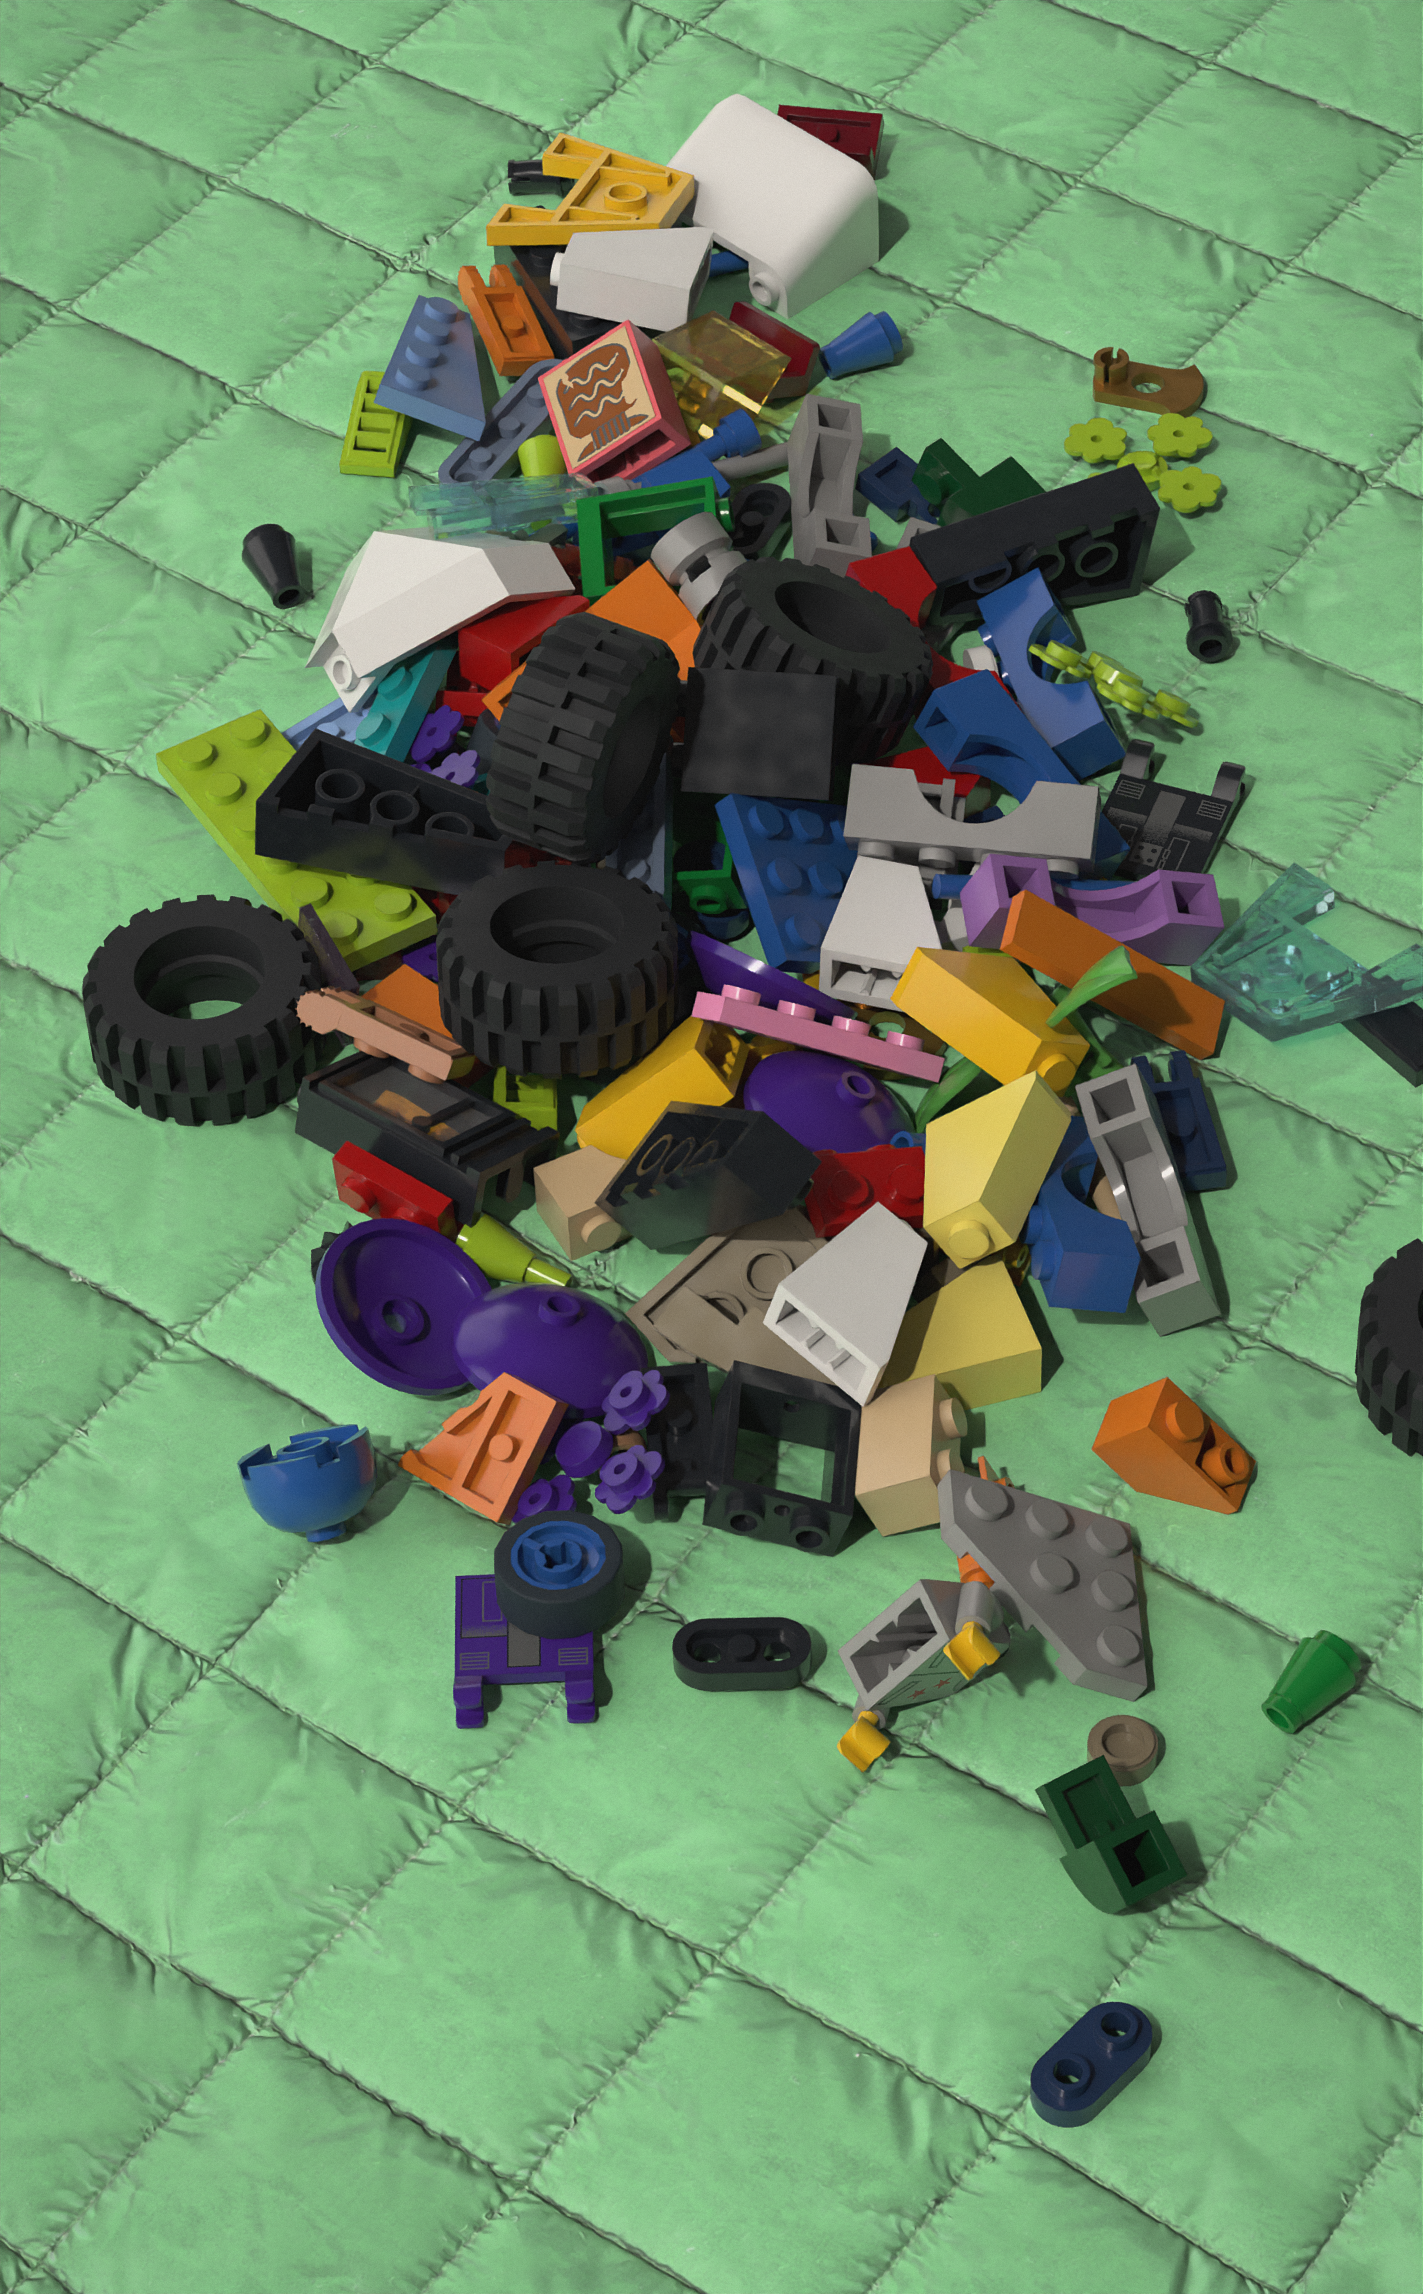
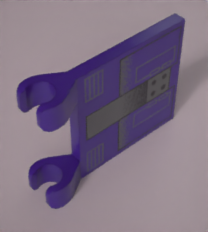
M495 1574L455 1576V1676L453 1701L456 1707V1727L465 1729L484 1726L483 1685L565 1681L567 1721L569 1723L594 1722L593 1632L576 1638L547 1639L527 1634L507 1621L499 1608L496 1597Z

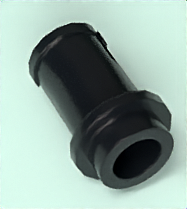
M511 159L508 161V178H511V182L508 183L510 194H516L517 192L556 191L557 196H564V191H570L575 185V179L543 175L542 160L515 161V159Z
M1197 591L1188 597L1190 604L1185 603L1184 605L1190 628L1186 635L1187 649L1193 656L1203 662H1215L1223 658L1231 647L1233 641L1231 629L1223 622L1221 598L1212 591Z

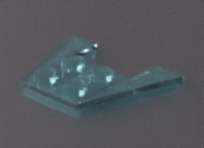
M582 472L408 486L410 508L416 516L427 515L428 530L435 540L492 529L500 532L522 530L530 527V522L552 519L553 524L577 523L576 499L599 496L598 487Z
M1294 862L1190 967L1191 982L1225 1000L1224 1010L1268 1041L1274 1042L1423 999V947L1416 943L1368 970L1303 926L1335 908L1334 890H1332L1330 885Z

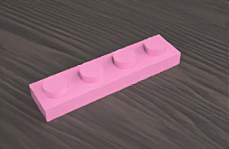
M724 984L721 996L697 992L692 1017L907 1077L939 1083L945 1058L922 1052L925 1042L923 1039L888 1031L886 1041L868 1037L870 1024L834 1016L832 1025H825L814 1021L816 1009L779 1000L777 1011L758 1006L761 997L760 993Z

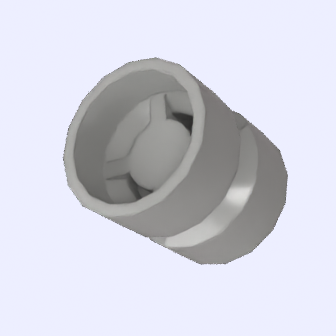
M702 512L693 515L676 525L658 541L652 549L650 556L671 586H681L678 596L699 625L704 624L726 575L737 566L747 562L740 551H729L733 541L712 512Z

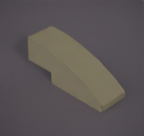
M684 1285L652 1325L658 1334L692 1357L728 1374L733 1361L736 1360L837 1386L764 1325L763 1321L766 1314L754 1304L738 1325H736Z

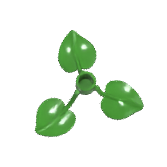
M1122 945L1097 961L1072 989L1060 984L1048 997L1056 1005V1008L1049 1015L1046 1024L1053 1028L1066 1017L1090 1044L1085 1057L1064 1094L1067 1098L1076 1091V1085L1124 1068L1097 1041L1078 1012L1079 1006L1097 995L1124 982L1138 978L1130 962L1129 951ZM963 1057L940 1076L939 1083L934 1082L917 1108L913 1120L916 1133H924L926 1124H928L930 1119L968 1085L982 1068L968 1058Z

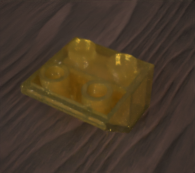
M714 310L652 339L659 348L685 426L705 439L713 436V429L720 426L719 420L739 408L743 409L753 421L791 360L790 357Z

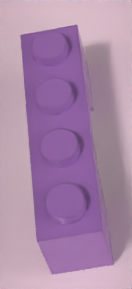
M989 854L960 892L968 943L971 947L1000 949L1012 897L1025 889L1157 963L1192 966L1225 928L1215 879L1212 874L1158 869L1147 877L1122 887L1087 891L1067 888L1053 881L1049 875L1047 859Z

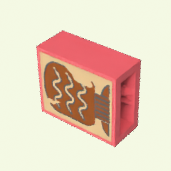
M629 319L538 377L569 476L589 494L592 485L597 481L619 476L624 480H632L691 445L659 348Z

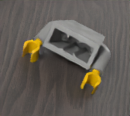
M920 1579L838 1650L859 1695L852 1712V1718L855 1723L838 1741L837 1749L861 1772L864 1773L874 1759H877L891 1743L879 1731L886 1724L891 1707L948 1697L959 1691L988 1665L990 1666L997 1659L1004 1657L1008 1652L1010 1632L1003 1622L1004 1611L1002 1605L985 1584L979 1581L960 1583Z

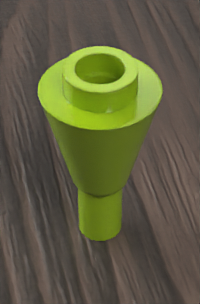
M538 435L527 439L519 446L517 452L529 498L532 501L531 528L535 531L553 521L554 502L558 498L568 472L557 437L552 435Z
M484 1214L472 1228L465 1224L455 1243L475 1262L487 1278L514 1283H551L570 1287L573 1280V1275L537 1259V1255L488 1214Z

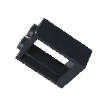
M734 1360L715 1400L702 1525L729 1531L739 1536H749L794 1547L803 1552H814L833 1557L853 1517L861 1405L839 1386ZM793 1401L798 1404L791 1405L786 1402ZM738 1428L824 1449L821 1500L733 1479Z

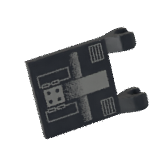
M1132 739L1128 746L1120 774L1102 810L1105 817L1118 830L1121 837L1130 847L1129 852L1114 875L1139 881L1158 869L1205 874L1233 810L1241 803L1244 797L1245 784L1242 782V779L1245 775V766L1232 762H1223L1218 771L1212 794L1209 796L1149 781L1155 770L1154 761L1151 759L1155 751V745L1148 741Z

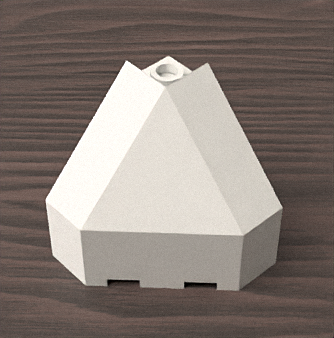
M444 526L374 531L347 567L305 668L323 666L348 712H358L394 664L508 602L571 596L575 591V587L549 543L518 541L509 539L506 536L481 532L468 533Z

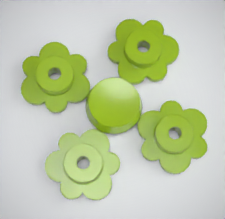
M1176 413L1164 414L1158 419V425H1153L1147 430L1148 439L1153 441L1154 452L1135 451L1124 455L1126 451L1124 442L1127 440V432L1119 427L1113 428V423L1106 418H1093L1086 425L1078 423L1069 428V437L1064 441L1066 453L1072 456H1081L1088 463H1099L1120 458L1117 468L1134 463L1149 490L1153 491L1159 488V500L1165 503H1172V507L1176 511L1191 513L1202 506L1210 507L1216 503V494L1221 490V479L1218 476L1210 473L1202 474L1201 469L1194 466L1186 467L1182 472L1179 470H1167V463L1161 457H1192L1196 455L1197 449L1206 448L1211 445L1212 432L1203 427V421L1195 416L1184 418ZM1100 472L1091 473L1090 475H1088L1087 478H1090V477H1093V476H1096V475H1099V474H1102V473H1100Z
M1050 640L1047 648L1039 644H1031L1029 648L1031 653L1039 656L1046 663L1077 677L1090 679L1093 675L1094 681L1098 684L1096 688L1100 694L1134 712L1142 713L1153 719H1158L1161 714L1190 728L1197 727L1200 722L1198 719L1188 715L1187 712L1191 706L1189 702L1163 689H1159L1155 697L1142 689L1144 680L1140 676L1124 668L1123 664L1107 655L1092 651L1089 659H1087L1076 650L1054 640Z

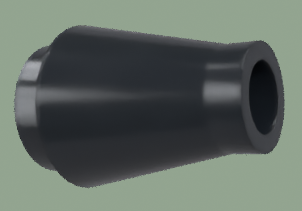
M264 524L251 530L243 540V563L269 594L275 607L288 609L297 606L304 599L305 590L301 582L294 536L278 524Z

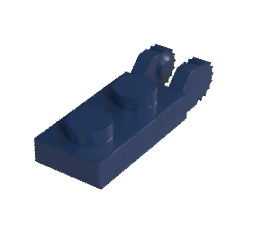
M1181 1050L1169 1053L1168 1074L1171 1081L1155 1083L1152 1067L1146 1055L1132 1057L1130 1064L1136 1063L1157 1099L1184 1192L1226 1186L1227 1170L1200 1079L1199 1077L1194 1078L1186 1051Z

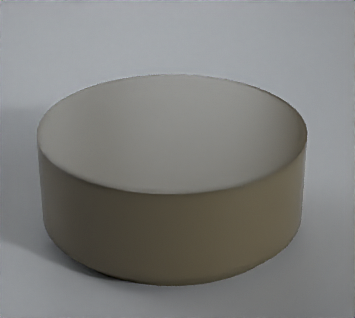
M1114 1715L1102 1719L1089 1733L1087 1740V1762L1104 1755L1119 1786L1139 1784L1149 1778L1156 1768L1158 1760V1739L1156 1733L1149 1724L1134 1716Z

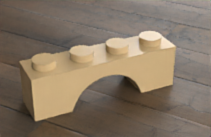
M746 1083L737 1086L735 1096L721 1105V1107L745 1109L744 1088ZM592 1145L533 1168L537 1212L571 1261L595 1251L605 1250L617 1242L634 1236L594 1203L625 1163L626 1159L608 1155Z

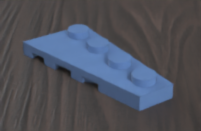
M418 295L381 380L374 403L480 441L486 419L470 313L459 310L453 302L440 297L426 298Z

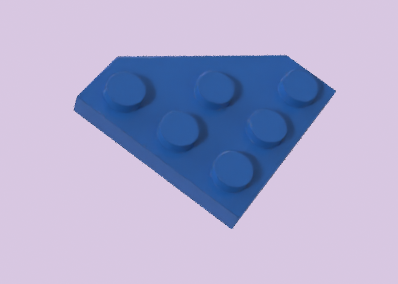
M731 793L716 803L715 807L768 965L782 972L813 974L820 969L821 946L857 860L858 851L849 850L843 836L847 806Z

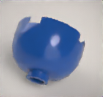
M357 1424L331 1426L290 1436L291 1444L279 1449L275 1456L272 1455L270 1444H267L242 1456L237 1462L243 1488L252 1508L269 1526L282 1532H305L308 1542L324 1541L345 1533L347 1530L344 1521L363 1510L374 1493L377 1479L376 1457L369 1430L365 1426L359 1431Z

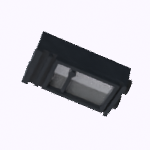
M359 1051L302 1078V1085L297 1095L299 1106L295 1126L296 1134L333 1154H336L346 1141L353 1143L453 1199L455 1220L464 1225L466 1224L470 1228L475 1226L480 1220L487 1179L498 1174L496 1196L511 1203L520 1194L523 1181L535 1187L534 1167L556 1159L560 1132L549 1126L537 1130L531 1126L530 1120L526 1118L518 1120L515 1112L452 1079L444 1080L443 1084H435L417 1078L408 1071L409 1063L392 1055H389L388 1058H380Z

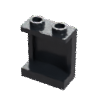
M688 667L687 680H681L680 693L676 699V704L678 705L676 717H685L684 742L673 743L671 759L672 779H681L682 792L735 793L750 796L833 801L841 678L834 675Z

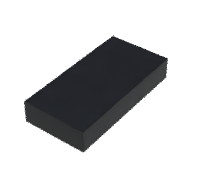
M1382 974L1334 1001L1333 1017L1415 1088L1423 1084V1009Z

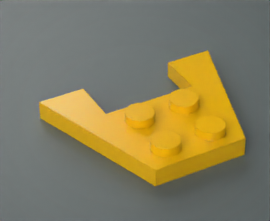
M560 132L543 153V175L579 180L556 210L504 203L486 226L487 246L568 245L573 233L671 228L695 195L694 175Z

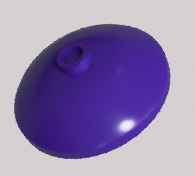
M690 930L684 941L688 957L701 980L715 995L721 996L724 984L743 988L761 994L758 1006L777 1011L779 1000L816 1009L815 1022L829 1026L832 1025L834 1016L856 1020L858 1016L856 1011L823 992L710 937Z
M810 1050L784 1051L772 1054L757 1064L745 1084V1109L763 1111L812 1153L823 1149H832L837 1153L866 1151L877 1145L890 1144L893 1136L900 1131L916 1133L907 1111L884 1084L855 1064L830 1054Z
M393 1218L373 1219L358 1223L341 1233L324 1253L319 1263L315 1281V1295L319 1314L324 1327L337 1348L355 1367L367 1376L401 1392L414 1395L436 1396L455 1392L470 1384L453 1358L451 1336L454 1322L461 1309L477 1296L492 1290L475 1262L459 1246L442 1234L426 1226L406 1220Z
M525 1282L509 1284L477 1296L468 1302L457 1315L451 1336V1351L456 1365L467 1380L478 1390L482 1391L504 1372L517 1375L569 1404L562 1419H585L605 1415L606 1413L602 1410V1402L610 1394L618 1380L630 1371L641 1372V1368L648 1367V1354L641 1336L620 1312L591 1294L551 1283Z

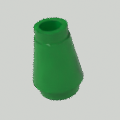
M1320 1630L1313 1638H1302L1269 1693V1697L1261 1705L1263 1713L1280 1730L1293 1734L1300 1725L1305 1724L1356 1685L1355 1675L1361 1669L1359 1657L1344 1640L1329 1631Z

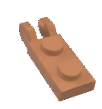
M330 986L321 988V991L318 989L307 991L305 995H300L299 1001H296L298 1004L297 1008H295L298 1012L296 1017H299L301 1019L300 1023H305L306 1027L312 1026V1030L322 1035L334 1030L344 1032L355 1038L353 1045L357 1049L380 1058H388L389 1055L401 1059L410 1064L408 1071L412 1075L427 1082L443 1084L444 1080L447 1081L468 1075L476 1058L474 1052L469 1054L454 1039L371 1000H366L347 990L341 991V987L335 988Z

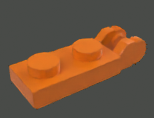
M507 265L491 266L489 276L490 287H486L476 266L460 267L457 277L458 290L460 295H462L464 305L468 306L499 376H522L533 364L547 359H554L552 349L522 286L517 285Z

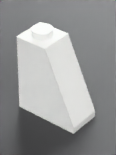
M689 227L573 233L565 253L557 252L552 263L550 285L558 286L556 309L622 323L629 319L636 326L686 335L709 277L714 229Z
M858 855L821 946L819 991L835 999L904 1012L890 998L917 947L942 949L919 867Z
M877 1202L778 1284L763 1324L864 1407L872 1400L889 1362L928 1242L918 1235L907 1222L899 1219L881 1203Z

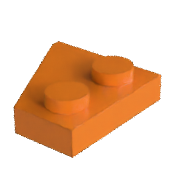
M504 1372L480 1392L475 1403L471 1406L460 1408L442 1423L445 1430L419 1451L410 1449L401 1457L398 1466L495 1522L510 1525L518 1509L519 1498L529 1487L569 1404L517 1375Z

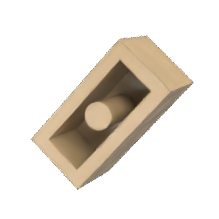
M935 1374L876 1389L872 1400L864 1407L861 1406L855 1497L882 1537L940 1522L938 1483L950 1469L965 1473L960 1457L961 1437L967 1435L966 1415L960 1401L956 1397L950 1398Z

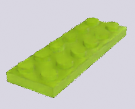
M261 709L156 753L159 773L266 904L280 913L283 921L289 919L305 934L306 941L314 947L318 957L319 969L329 981L437 933L436 915L411 886L255 855L256 800L296 753V750Z

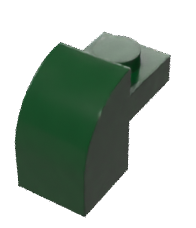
M942 438L925 448L911 479L918 487L924 499L934 504L941 511L936 525L941 527L1046 492L1012 456L979 477Z
M1104 1755L1035 1789L1067 1852V1855L1060 1858L1064 1869L1082 1895L1098 1910L1107 1914L1115 1913L1188 1876L1155 1810L1136 1819Z

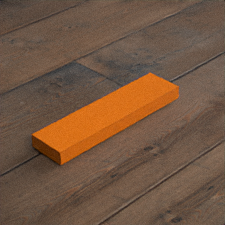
M1026 889L1012 897L1000 946L1001 951L1072 989L1097 961L1122 945L1129 951L1130 962L1138 978L1117 985L1090 1000L1173 1046L1186 1051V1053L1199 1060L1214 1054L1225 1000Z

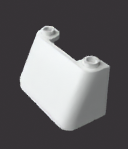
M734 94L716 104L666 165L667 167L694 175L695 195L671 228H681L682 222L690 227L714 229L713 241L749 262V288L755 300L786 319L796 315L879 262L878 192L873 177L868 170L859 162L746 96Z

